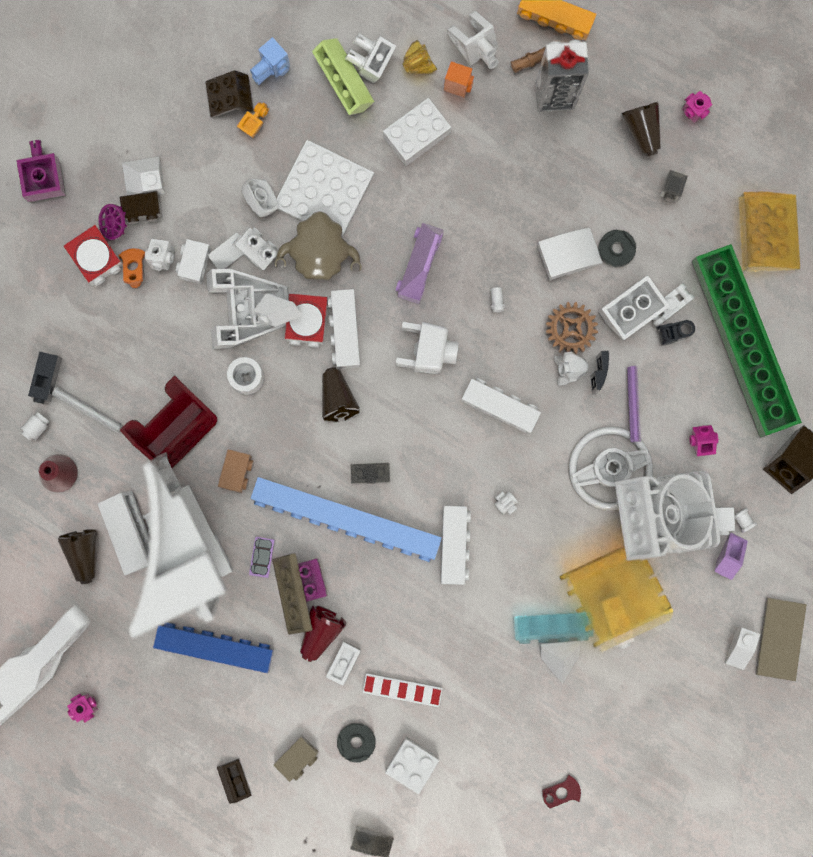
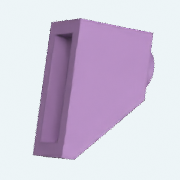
M730 533L717 559L714 572L732 580L743 565L748 541Z

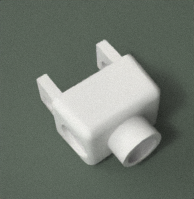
M403 322V331L420 333V338L414 347L416 361L397 358L396 366L413 368L414 372L439 374L443 363H456L459 342L447 340L448 329L446 327L422 322V325Z

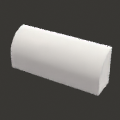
M123 492L98 503L124 576L147 568L150 553V537L133 492Z

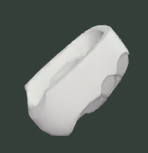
M249 179L244 182L242 194L256 215L265 217L277 210L278 203L266 180Z

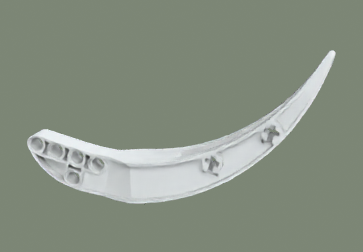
M77 605L66 612L38 644L25 649L19 656L10 658L0 667V703L3 705L0 708V726L53 678L63 653L89 626L90 619Z

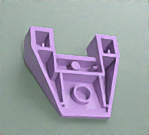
M423 222L421 228L417 227L414 238H417L408 266L403 280H399L395 291H398L399 298L420 304L429 269L444 234L443 229Z

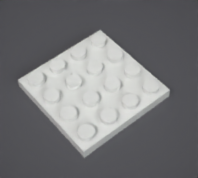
M306 140L276 199L278 203L277 210L300 221L307 220L313 213L318 211L327 213L333 221L341 225L343 237L374 176V172Z

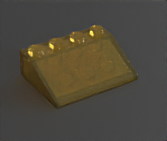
M764 191L744 192L739 197L743 272L800 270L796 195Z

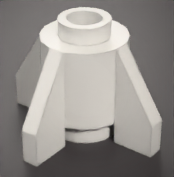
M564 352V356H554V361L558 365L560 374L558 385H566L569 382L577 381L582 376H585L588 371L587 361L573 352Z

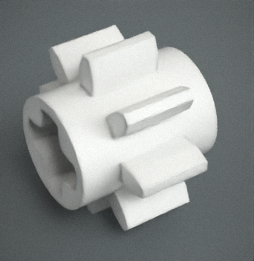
M502 491L495 497L497 502L494 505L503 515L506 512L511 515L517 509L515 505L518 501L510 492L504 494Z

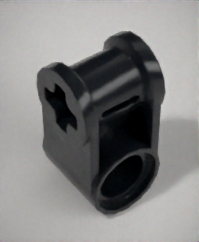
M690 320L656 327L662 339L661 346L688 339L696 330L694 323ZM681 326H688L690 333L684 334L681 331Z

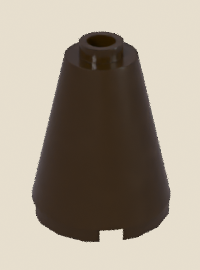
M654 102L621 113L641 153H646L647 157L658 154L657 150L661 149L659 103Z
M335 367L326 369L322 374V417L324 422L336 423L339 422V418L344 417L346 421L359 415L360 407L341 370Z
M85 529L83 532L73 531L60 535L58 542L75 580L80 582V584L91 583L96 574V529Z

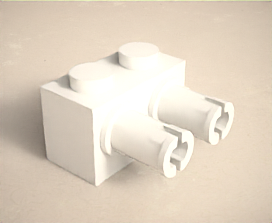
M359 32L353 43L368 51V55L363 57L353 51V49H350L345 60L358 66L360 70L358 74L374 84L381 77L396 46L381 36L376 41H372Z
M246 228L232 245L260 270H264L277 256V251L275 250L277 247L269 240L267 242L261 238L262 233L256 228Z

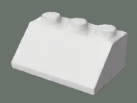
M647 275L599 309L598 312L606 324L622 340H625L669 308L670 305Z

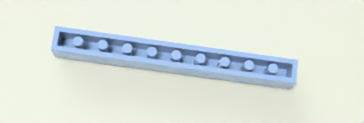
M260 477L257 478L251 499L255 501L254 505L263 508L266 505L273 506V511L283 514L285 510L291 512V517L301 520L303 516L310 519L309 523L320 526V523L328 525L327 529L336 532L342 529L346 531L345 535L354 538L360 535L364 537V541L375 544V541L383 543L382 547L391 550L397 547L401 549L400 553L409 556L415 553L420 555L419 559L430 562V559L435 560L442 537Z

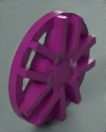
M116 204L105 205L98 217L99 229L102 235L109 240L118 239L121 235H124V229L127 228L125 224L126 213L122 211L121 206Z

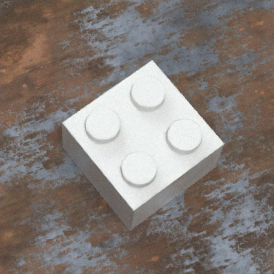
M405 737L386 768L385 774L419 794L438 764L439 757Z

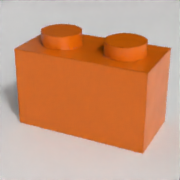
M451 61L444 81V91L465 98L466 93H470L473 87L475 77L472 75L473 69Z

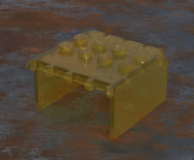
M625 546L559 576L561 581L566 579L568 587L572 585L573 589L568 591L567 594L568 596L577 595L582 607L576 609V612L580 614L585 611L591 625L585 627V630L588 632L594 629L599 641L593 643L594 648L599 647L600 652L670 621L674 612L666 595L658 597V594L664 591L657 577L648 578L655 574L648 560L646 559L641 562L640 559L627 561Z

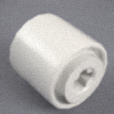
M240 357L229 365L227 379L238 393L250 395L262 387L264 373L255 360L248 357ZM251 373L250 377L252 380L245 383L242 377L243 374Z

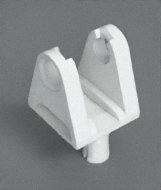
M474 11L469 17L472 19L470 22L478 34L468 38L455 26L449 28L447 33L470 66L482 59L489 69H493L499 63L498 59L494 56L496 48H498L494 27L478 12Z

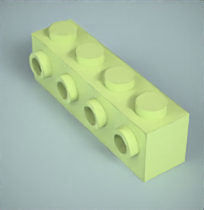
M337 38L322 40L313 49V55L348 114L364 112L375 101L353 64L345 60L347 54Z

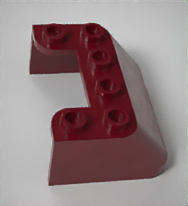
M175 375L165 385V393L171 400L145 426L138 420H130L120 429L129 442L150 461L166 452L171 468L217 423V416Z

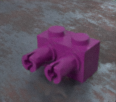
M318 559L298 563L306 602L328 596Z

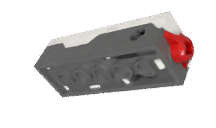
M573 40L569 43L561 44L559 41H554L546 44L535 82L537 112L575 110L589 74L586 42Z

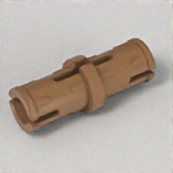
M545 47L532 53L528 52L525 56L511 61L514 73L528 67L532 68L535 64L541 62Z

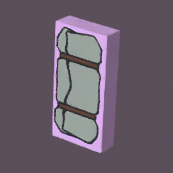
M255 537L249 575L269 578L275 540Z

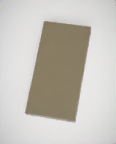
M296 553L272 559L288 635L312 631Z
M767 598L756 675L796 681L807 604Z

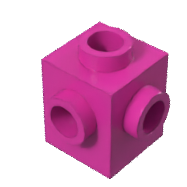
M699 91L696 94L691 93L685 99L686 103L682 110L695 123L699 118L703 120L710 114L709 109L713 104L707 94Z
M712 425L692 427V435L689 436L690 446L694 447L697 456L716 454L719 439Z
M78 694L70 699L72 703L67 706L69 709L67 712L73 721L76 720L78 723L83 720L86 723L95 717L93 713L98 708L97 702L89 694L83 696ZM79 705L83 707V712L79 709Z

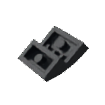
M601 351L596 356L597 371L590 376L592 395L597 394L602 389L606 380L609 367V351Z

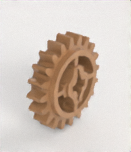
M567 302L566 308L560 304L559 311L556 309L552 310L555 316H548L551 322H547L545 326L550 327V329L546 330L545 334H551L548 341L554 340L555 342L552 347L554 348L559 345V352L565 348L566 352L573 350V353L577 354L579 349L583 353L585 351L584 345L590 348L591 344L589 341L594 342L596 340L592 336L598 333L597 330L593 329L598 323L592 322L596 316H589L591 309L584 311V304L580 308L577 307V302L574 303L573 307ZM575 314L579 317L576 319H570L568 317L566 318L564 315ZM558 321L561 323V326L563 328V331L560 335L557 332ZM583 322H585L587 329L585 336L582 334L581 324ZM574 325V331H568L569 326ZM567 338H574L575 340L577 339L579 342L569 343L564 340Z

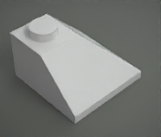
M160 157L122 163L127 195L157 191L159 195L165 194Z

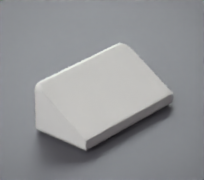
M238 232L208 254L209 259L217 269H226L243 256L232 245L240 236Z

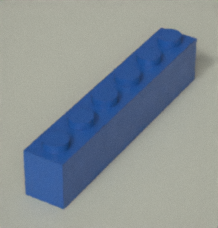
M170 622L158 625L154 649L263 673H269L274 649H271L269 644L259 643V646L251 644V640L240 638L239 642L232 640V636L221 634V637L213 636L214 632L202 630V633L194 632L195 628L183 626V629L175 628L176 624Z

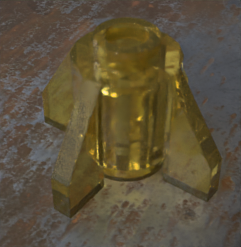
M419 40L411 43L402 63L406 72L424 74L437 70L427 52L426 45H421Z

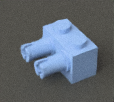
M272 37L258 49L261 61L250 69L252 78L258 85L270 75H274L275 78L280 75L283 76L289 71L290 67L288 54Z

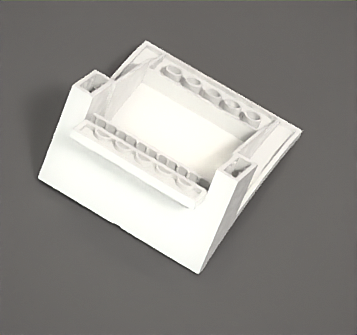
M166 452L143 466L150 499L151 539L145 584L135 618L129 629L132 638L195 608L200 619L203 618L205 623L213 620L220 600L218 596L227 590L221 577L233 571L217 536H214L190 486L187 485L181 488L168 462Z

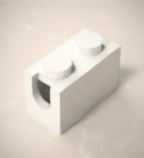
M189 239L186 240V244H182L180 252L182 259L176 266V273H178L179 279L202 285L209 259L208 254L211 252L209 244Z

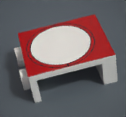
M96 225L64 245V248L91 286L102 284L107 276L117 274L123 266V263L118 259Z
M289 293V301L294 302L302 315L286 323V342L293 346H300V343H306L308 347L314 348L324 345L328 297Z

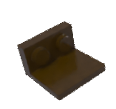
M233 70L205 82L211 117H217L233 110L253 111L248 74Z

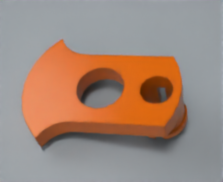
M131 248L121 252L118 257L123 260L124 283L129 284L132 288H138L143 281V259L145 252L141 249ZM135 262L138 264L135 270L128 269L130 263Z

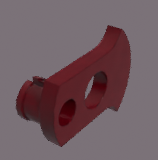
M567 775L563 782L542 789V797L544 803L551 809L571 800L579 802L581 799V788L575 778ZM561 787L567 790L566 797L562 799L556 796L557 789ZM547 795L552 796V800L549 802L546 801Z

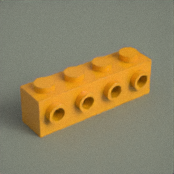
M521 0L517 14L525 20L537 21L541 26H550L559 33L572 35L577 40H587L597 15L562 0Z

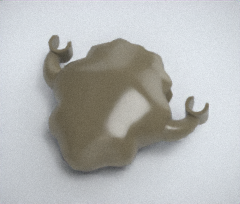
M322 211L313 213L307 220L301 221L297 225V236L279 248L275 261L276 268L277 261L279 260L284 262L285 268L286 261L284 256L289 254L296 261V270L303 274L306 279L330 280L333 275L340 272L341 263L348 256L353 259L350 265L351 271L355 263L359 265V271L362 269L358 251L342 238L341 225L333 221L327 213Z

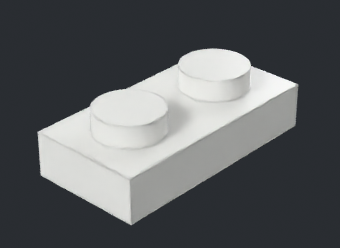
M343 642L326 678L343 686L361 650Z

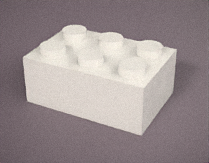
M427 98L383 131V138L406 167L450 135L451 126L431 100Z

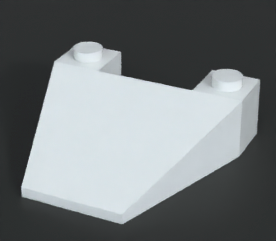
M211 269L206 274L208 293L226 292L229 326H216L211 330L212 349L233 348L286 326V323L277 327L268 324L263 325L258 321V316L253 310L266 293L288 300L287 286L233 269Z

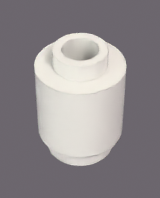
M37 412L21 427L23 430L21 434L30 441L32 439L37 440L48 427L49 421Z

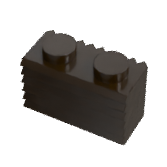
M157 191L119 197L121 209L126 213L125 222H128L129 225L138 224L139 220L155 222L158 221V218L162 217L160 195Z

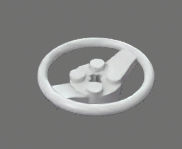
M602 427L587 433L576 444L569 461V475L575 491L585 502L598 509L615 511L619 510L618 502L606 503L596 500L582 486L600 483L603 486L615 487V482L628 480L632 472L645 466V477H650L653 475V463L648 448L641 440L640 442H633L639 448V451L624 452L617 448L606 449L598 454L593 464L577 471L579 454L592 439L607 434L620 435L629 440L631 439V433L626 429ZM612 462L613 465H617L616 473L609 471V463Z

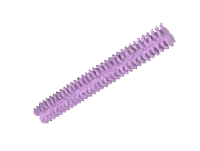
M637 366L627 367V375H629L627 376V382H629L627 383L630 410L629 428L631 431L630 442L632 443L641 441L639 440L641 439L639 438L641 436L639 435L641 434L639 433L641 432L639 427L641 426H638L640 425L638 424L640 422L638 421L640 420L638 419L640 418L638 417L640 415L638 414L640 413L638 412L640 411L638 406L640 405H637L639 404L637 403L639 402L637 400L639 399L637 398L639 397L637 396L639 394L637 393L639 392L637 391L639 390L637 389L639 384H636L638 383L636 382L638 381V377H636L638 376L636 375L638 373V370H636L638 369L636 368Z

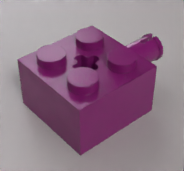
M33 140L30 141L32 157L16 160L23 198L27 202L65 196L59 158L54 153L43 155L41 140H35V143Z

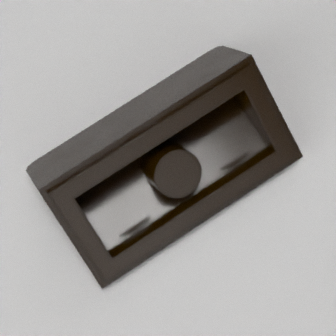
M239 759L217 766V771L229 804L237 803L251 796Z

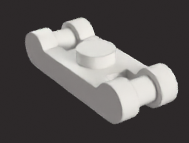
M684 283L664 297L670 307L662 312L663 316L660 317L658 315L652 319L656 327L695 298L692 293L689 294L685 289ZM680 294L683 300L679 302L675 297L676 295Z

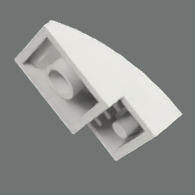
M590 228L539 241L537 244L549 280L570 275L603 263Z

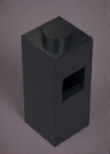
M39 351L28 394L29 397L34 398L33 402L45 404V401H52V392L55 388L62 362L61 357Z

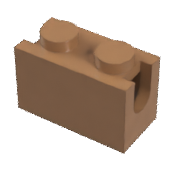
M228 449L218 487L239 493L246 490L249 479L246 478L247 473L252 470L254 460H251L252 456Z

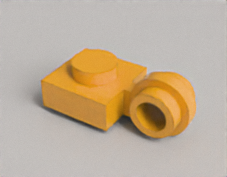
M264 102L256 104L253 110L255 112L254 115L247 111L237 125L238 129L251 138H254L264 124L258 118H264L269 111L267 104Z

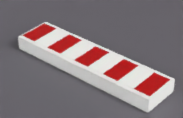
M366 673L363 693L439 707L443 688Z

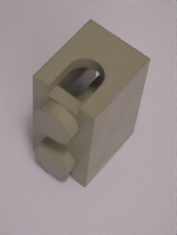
M302 735L273 766L289 782L293 779L297 781L304 774L302 769L306 765L312 766L318 759L316 755L319 751Z

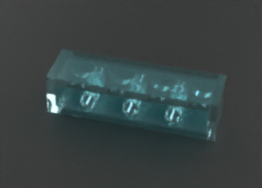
M590 612L513 616L514 640H519V644L531 643L530 640L538 639V643H548L550 639L558 638V642H568L569 638L577 637V641H587L589 637L594 636L593 619Z

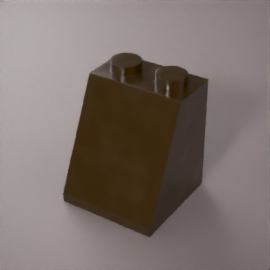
M805 425L791 435L763 468L766 473L791 494L813 479V432Z

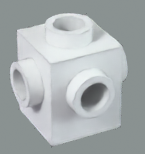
M151 239L149 248L145 251V260L154 270H169L170 264L174 261L175 249L169 241Z

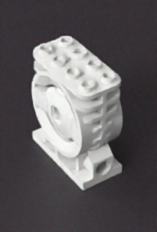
M708 472L679 473L657 478L646 476L615 482L627 561L660 557L666 553H682L715 548L719 545V527L712 483Z

